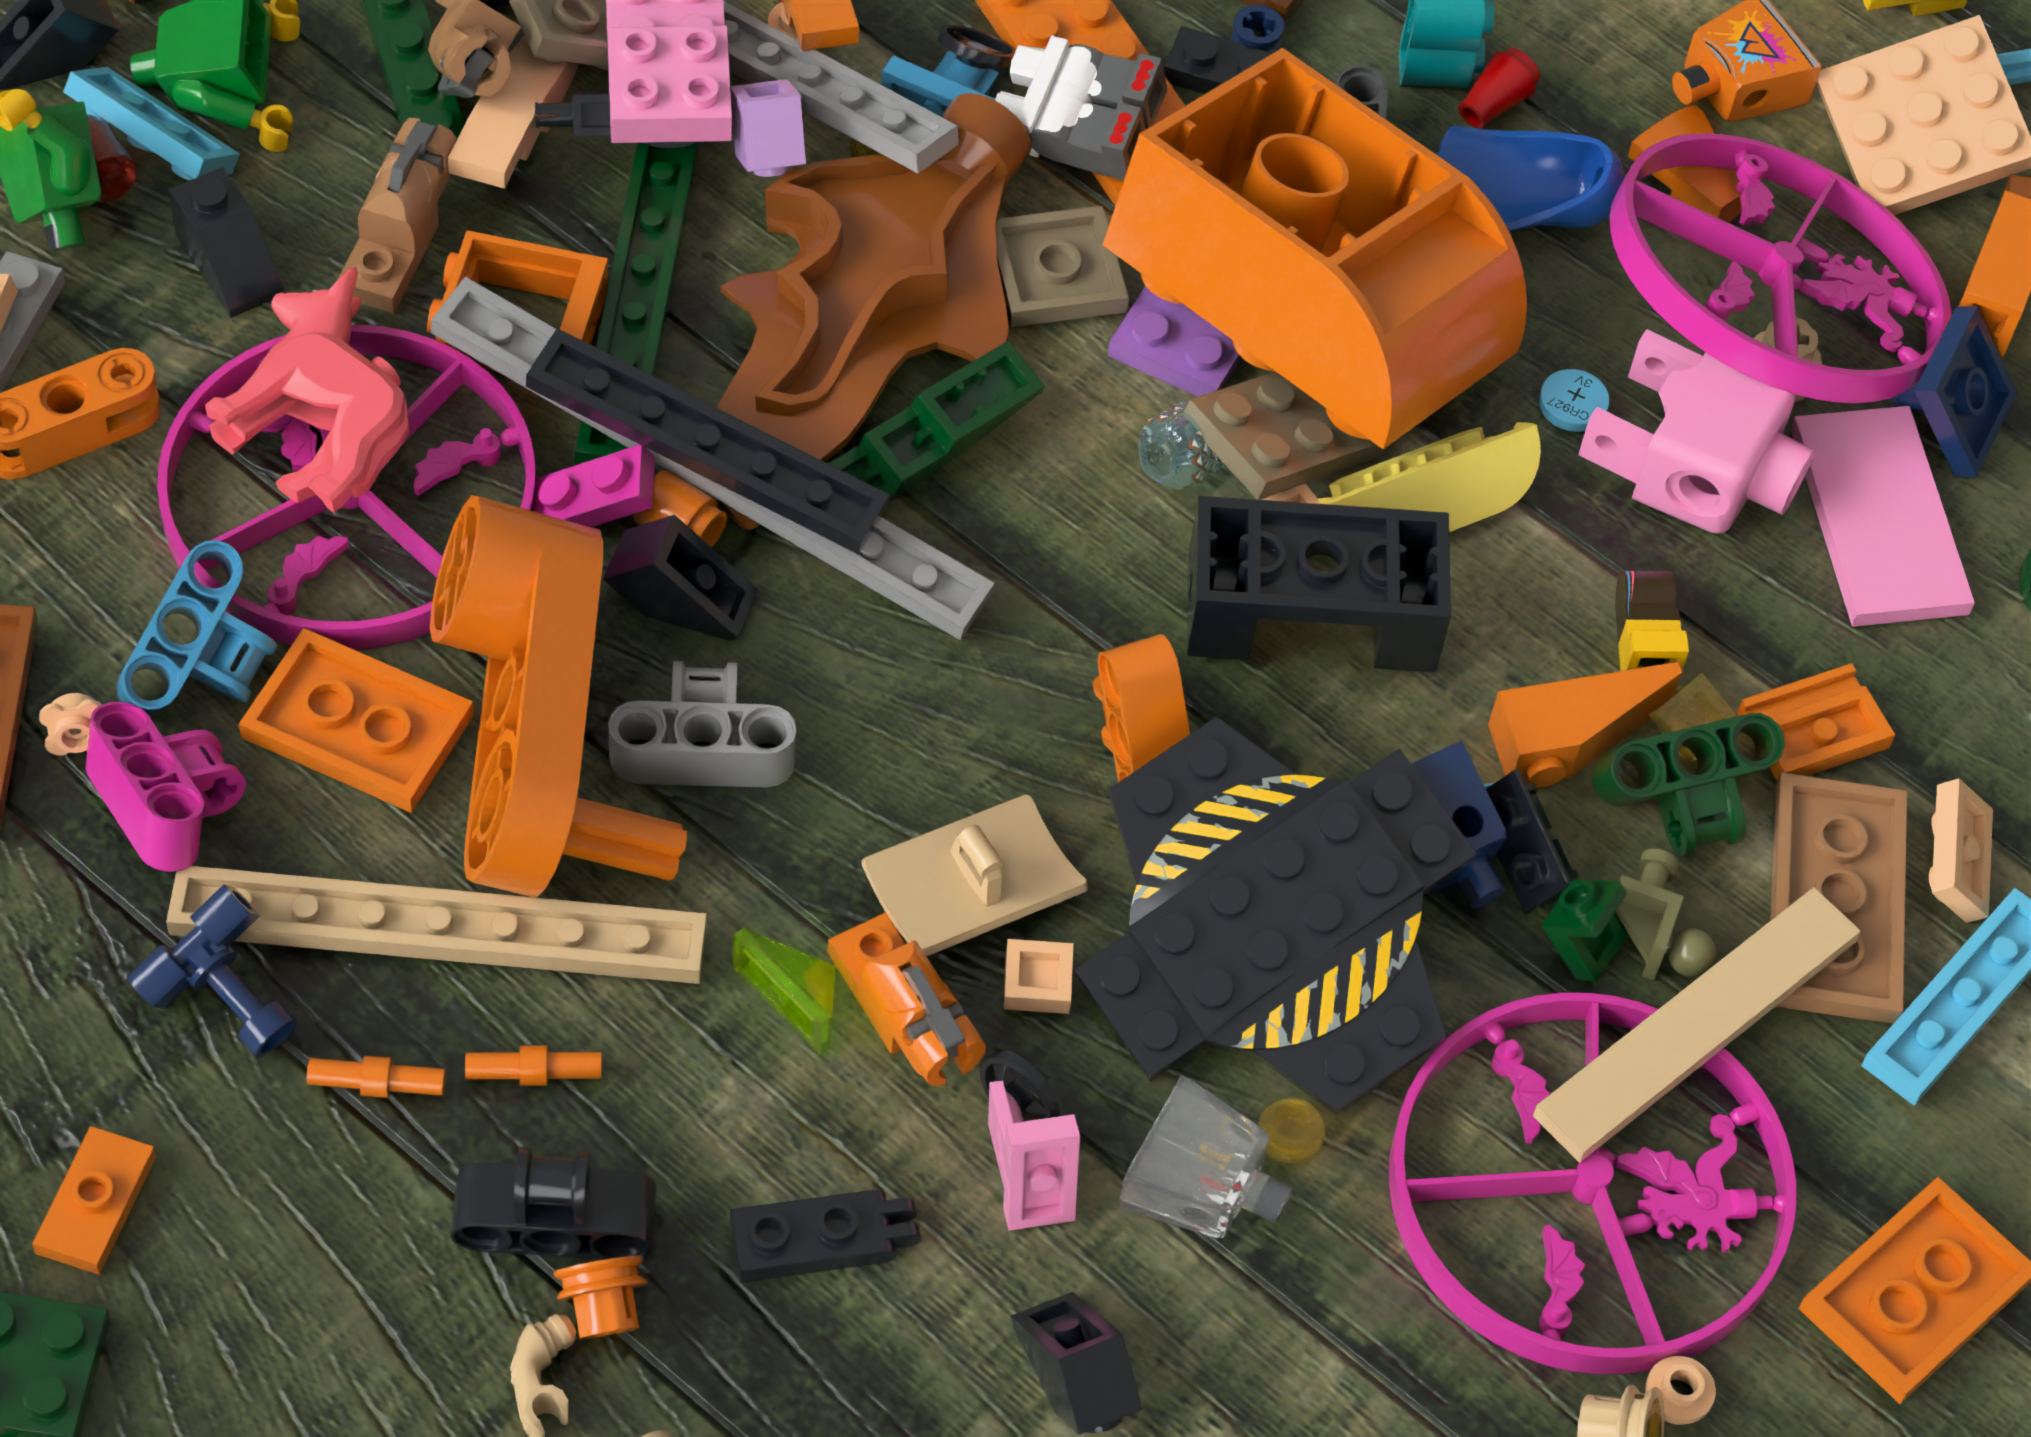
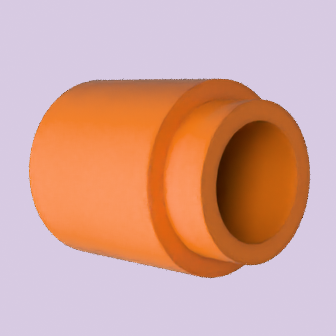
M666 469L654 476L653 508L633 514L634 522L638 525L675 514L710 547H713L720 538L727 521V514L718 508V501Z

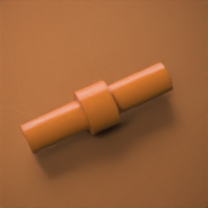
M548 1045L520 1046V1052L466 1053L465 1056L466 1080L520 1079V1086H547L548 1079H602V1052H548Z
M365 1055L363 1062L309 1058L307 1067V1085L360 1089L361 1096L389 1098L390 1092L443 1096L445 1091L446 1069L393 1065V1058Z

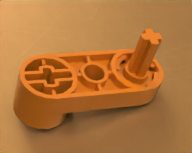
M471 495L463 505L453 525L436 579L430 618L432 642L488 656L465 837L464 869L466 879L473 883L536 898L546 889L557 869L562 854L667 881L673 880L678 873L679 858L686 848L687 831L682 830L683 824L577 797L603 567V539L600 530Z

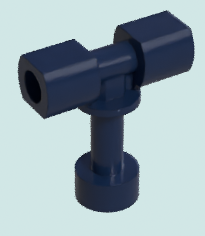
M225 884L190 916L196 926L173 948L160 945L127 977L135 990L152 1007L164 1009L189 984L196 990L210 985L244 1023V1026L238 1033V1038L256 1058L263 1057L277 1048L290 1036L298 1023L280 1001H274L265 1006L230 967L236 958V953L230 945L260 915L238 890Z

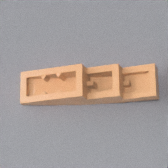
M525 35L509 53L511 61L510 75L501 91L489 98L481 96L467 119L448 156V171L450 174L505 189L519 159L527 161L540 131L548 133L550 127L536 128L535 117L556 116V114H535V102L562 103L580 64L565 61L552 63L542 58L534 57Z

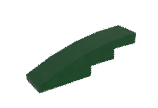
M1006 341L917 394L909 408L865 433L857 447L828 464L889 494V503L1002 424L1041 394L1045 385L1012 344Z

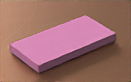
M1910 406L1795 416L1790 428L1793 439L1815 450L1814 458L1805 478L1852 627L1970 615L1975 602Z

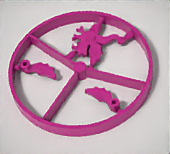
M1712 133L1687 134L1662 140L1650 146L1638 156L1616 192L1611 205L1610 232L1614 248L1628 277L1651 307L1687 340L1710 356L1752 379L1783 391L1817 400L1841 403L1875 402L1902 394L1919 382L1952 316L1947 289L1937 267L1916 237L1900 220L1872 196L1839 174L1806 157L1769 143L1733 135ZM1679 166H1710L1736 170L1739 182L1735 188L1739 193H1742L1740 195L1742 211L1739 221L1742 225H1751L1753 222L1763 224L1767 216L1771 215L1775 209V205L1772 202L1774 196L1761 182L1762 178L1790 188L1814 200L1816 203L1791 243L1779 241L1773 244L1639 182V180L1654 172ZM1822 205L1831 210L1867 237L1896 267L1912 292L1902 287L1895 288L1890 285L1895 284L1900 275L1891 272L1887 265H1884L1881 275H1878L1871 266L1872 260L1866 261L1861 256H1857L1854 265L1860 269L1858 270L1852 264H1843L1845 256L1835 254L1829 259V255L1823 248L1802 237L1820 206ZM1636 216L1732 260L1725 280L1721 283L1718 290H1714L1704 306L1677 283L1663 267L1644 238ZM1804 258L1817 265L1815 271L1822 273L1820 279L1822 281L1803 279L1802 281L1795 274ZM1740 265L1758 272L1760 279L1771 287L1775 349L1726 323L1731 313L1745 311L1755 297L1754 292L1750 288L1752 280L1744 275L1743 268ZM1799 289L1806 295L1816 298L1821 305L1833 306L1840 311H1844L1847 308L1855 311L1864 301L1865 314L1874 324L1885 331L1880 338L1881 346L1891 352L1898 351V358L1905 365L1881 370H1851L1830 367L1798 358L1794 290ZM1888 307L1891 312L1904 318L1909 313L1924 318L1927 335L1924 355H1921L1911 347H1901V339L1904 336L1903 329L1887 311Z
M352 325L350 346L360 354L408 360L443 373L408 408L410 433L405 442L462 384L480 396L499 415L508 428L500 434V439L489 428H483L480 430V434L474 438L473 444L461 441H445L440 448H429L426 458L415 465L417 477L414 479V494L420 496L440 481L459 474L462 465L476 461L481 466L497 464L501 458V442L510 447L518 446L526 474L524 495L520 508L534 511L536 469L532 440L525 420L504 387L471 358L432 338L383 326ZM284 336L266 341L243 352L215 371L191 394L169 428L158 466L157 489L164 532L169 549L179 569L192 551H189L183 543L171 514V490L181 454L195 430L205 434L211 433L209 425L215 419L207 417L205 405L214 397L225 398L241 388L255 373L269 350ZM287 414L262 430V432L275 433L284 430L281 434L282 441L284 442L281 452L283 456L291 460L293 471L297 472L302 469L317 454V435L311 431V426L313 425ZM313 426L320 432L324 442L330 431ZM370 490L361 497L351 496L341 507L345 509L359 507L437 578L442 556ZM318 495L299 503L289 500L212 540L227 543L240 554L328 508ZM317 536L308 544H296L294 554L285 556L283 566L284 578L275 579L274 583L268 588L269 604L261 607L234 593L225 612L256 628L271 639L292 645L302 629L305 628L351 649L363 650L390 646L429 634L432 601L406 612L360 621H321L289 616L296 610L297 594L303 582L307 579L318 577L330 561L349 548L347 537L335 536L331 539ZM202 559L196 562L194 573L198 582L211 589L223 587L221 583L206 572L220 563L213 559Z
M1595 993L1537 995L1512 1001L1491 1009L1463 1025L1430 1055L1418 1071L1400 1111L1394 1130L1389 1158L1390 1199L1396 1225L1405 1249L1417 1271L1434 1294L1465 1324L1494 1344L1542 1365L1589 1374H1630L1651 1371L1654 1365L1664 1358L1671 1356L1691 1358L1717 1344L1734 1331L1755 1309L1768 1290L1787 1251L1793 1231L1796 1212V1176L1786 1133L1775 1109L1762 1088L1747 1069L1725 1048L1702 1065L1703 1068L1726 1087L1741 1106L1729 1113L1730 1118L1727 1115L1721 1114L1711 1118L1710 1131L1714 1137L1721 1138L1722 1143L1718 1147L1706 1151L1696 1162L1694 1173L1686 1160H1676L1670 1150L1655 1152L1643 1147L1637 1154L1624 1153L1615 1158L1614 1153L1608 1149L1598 1148L1578 1163L1576 1169L1406 1180L1404 1162L1405 1137L1411 1113L1420 1096L1434 1077L1459 1054L1487 1038L1489 1042L1499 1044L1492 1058V1068L1498 1075L1510 1078L1515 1088L1511 1099L1521 1118L1525 1143L1532 1144L1538 1138L1540 1128L1543 1127L1533 1117L1536 1105L1549 1096L1550 1093L1545 1089L1546 1080L1534 1070L1522 1065L1524 1052L1519 1043L1512 1039L1504 1041L1506 1039L1505 1030L1537 1022L1585 1021L1586 1067L1599 1056V1022L1633 1030L1658 1010V1008L1638 1001L1612 995ZM1752 1122L1758 1131L1767 1151L1775 1178L1777 1196H1774L1773 1199L1771 1195L1756 1196L1753 1188L1724 1189L1721 1169L1737 1152L1738 1139L1733 1133L1735 1125L1743 1126ZM1614 1164L1615 1167L1641 1177L1656 1187H1645L1642 1191L1645 1200H1638L1637 1209L1648 1213L1650 1216L1640 1213L1617 1219L1607 1193L1614 1176ZM1663 1191H1674L1677 1194L1671 1195ZM1572 1192L1577 1201L1592 1205L1646 1346L1600 1348L1561 1341V1337L1566 1334L1572 1321V1312L1567 1304L1574 1300L1584 1284L1580 1274L1585 1264L1576 1257L1574 1242L1563 1240L1558 1230L1552 1226L1546 1225L1542 1230L1546 1255L1544 1280L1551 1287V1297L1539 1319V1328L1543 1333L1541 1335L1504 1318L1483 1304L1459 1283L1431 1248L1419 1225L1411 1202ZM1773 1207L1778 1212L1775 1243L1768 1266L1755 1286L1737 1305L1719 1319L1700 1330L1665 1342L1625 1236L1646 1232L1654 1224L1657 1225V1233L1662 1238L1672 1239L1674 1233L1669 1230V1225H1675L1680 1230L1684 1224H1690L1696 1229V1235L1687 1242L1689 1250L1699 1246L1702 1251H1706L1708 1246L1706 1235L1712 1230L1718 1233L1721 1239L1722 1252L1726 1253L1730 1245L1738 1247L1742 1241L1739 1234L1726 1226L1728 1219L1755 1218L1757 1210L1772 1209Z

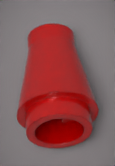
M1509 47L1504 52L1494 53L1467 97L1458 105V111L1463 120L1473 128L1483 129L1490 121L1534 95L1536 91L1535 85L1540 80V72L1537 65L1526 53L1514 47Z

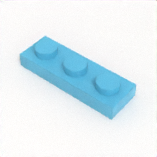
M109 67L70 72L63 93L77 102L84 101L89 117L100 122L112 124L127 134V140L133 146L147 152L156 153L171 163L172 171L178 176L187 180H193L221 167H224L228 175L233 173L240 153Z

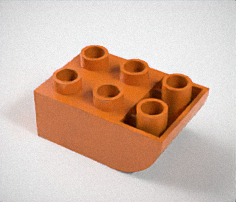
M1284 48L1279 49L1139 134L1103 246L1139 271L1143 283L1153 294L1172 303L1184 304L1231 338L1236 352L1245 361L1260 369L1276 371L1323 405L1331 422L1346 434L1360 439L1371 440L1380 448L1385 449L1518 352L1524 335L1527 315L1524 272L1511 234L1493 204L1468 176Z

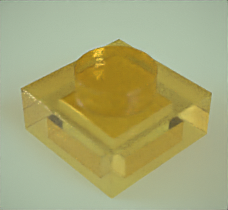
M1703 673L1692 677L1648 714L1663 734L1736 717V714ZM1680 745L1678 753L1686 763L1696 760L1694 753L1689 748Z

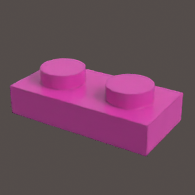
M637 445L536 478L534 512L587 527H594L653 508L655 456L646 447Z

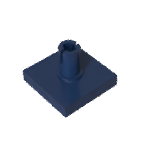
M1978 306L1955 308L1919 382L1906 392L1893 397L1895 407L1910 406L1911 411H1924L1955 477H1977L2017 394Z

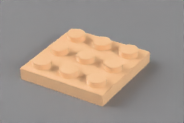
M1980 15L1820 70L1816 85L1856 186L1872 196L1893 215L2008 177L2011 174L2014 175L2031 169V135Z

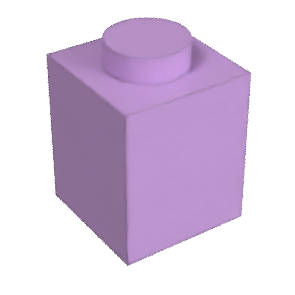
M784 79L730 86L735 156L747 172L754 171L755 175L764 177L779 176L789 171V166L806 164L801 95L790 81Z

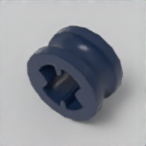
M1247 6L1241 9L1235 16L1231 41L1274 53L1281 49L1285 27L1283 18L1276 10L1268 6ZM1253 30L1261 31L1262 37L1254 36Z

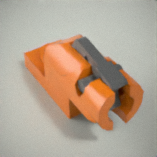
M886 913L828 939L827 953L891 1055L902 1050L914 1070L919 1075L924 1076L931 1086L946 1085V1076L941 1068L949 1059L952 1058L963 1076L981 1061L985 1055L986 1044L971 1020L965 1015L948 985L941 980L917 941L913 940L905 944Z

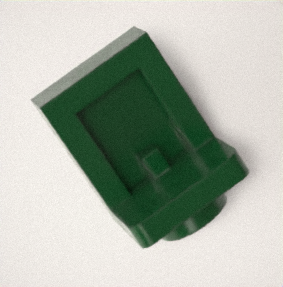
M1572 879L1541 925L1576 980L1597 982L1627 936V933L1614 914L1627 894L1620 881Z

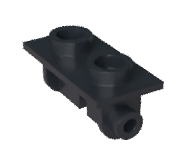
M1516 769L1486 788V791L1506 829L1507 838L1498 850L1497 855L1524 913H1529L1552 897L1555 901H1558L1559 896L1567 888L1571 880L1577 879L1579 875L1575 869L1572 870L1558 839L1551 840L1547 832L1552 826L1537 797L1538 788L1536 784H1528L1525 776L1521 775L1519 770Z

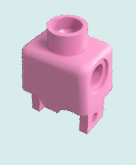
M1646 329L1639 340L1628 378L1659 392L1664 406L1665 418L1655 434H1652L1596 407L1588 420L1578 455L1636 483L1632 495L1633 500L1714 534L1725 533L1732 526L1747 499L1783 515L1800 488L1815 454L1814 449L1783 435L1795 402V394L1752 379L1730 368L1706 352L1702 356Z

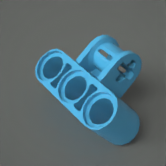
M218 540L205 541L195 546L188 554L119 676L116 688L117 697L120 702L134 704L142 708L149 717H154L164 712L172 703L188 675L230 698L241 702H248L252 695L251 690L248 688L265 656L274 655L278 644L266 634L225 612L243 575L242 560L238 552L229 544ZM202 559L218 561L227 572L226 585L215 589L203 586L195 576V563ZM171 614H182L190 618L196 627L197 635L195 641L181 645L172 642L163 631L164 618ZM240 649H242L244 654L234 672H232L230 667ZM143 669L156 671L165 682L166 691L164 697L152 701L140 698L132 688L131 678L133 673Z

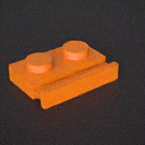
M1852 663L1742 699L1737 712L1739 716L1749 713H1762L1778 723L1784 734L1785 747L1782 756L1774 765L1769 767L1776 781H1778L1781 772L1809 776L1890 748L1895 733L1866 685L1860 686L1854 676L1856 669Z

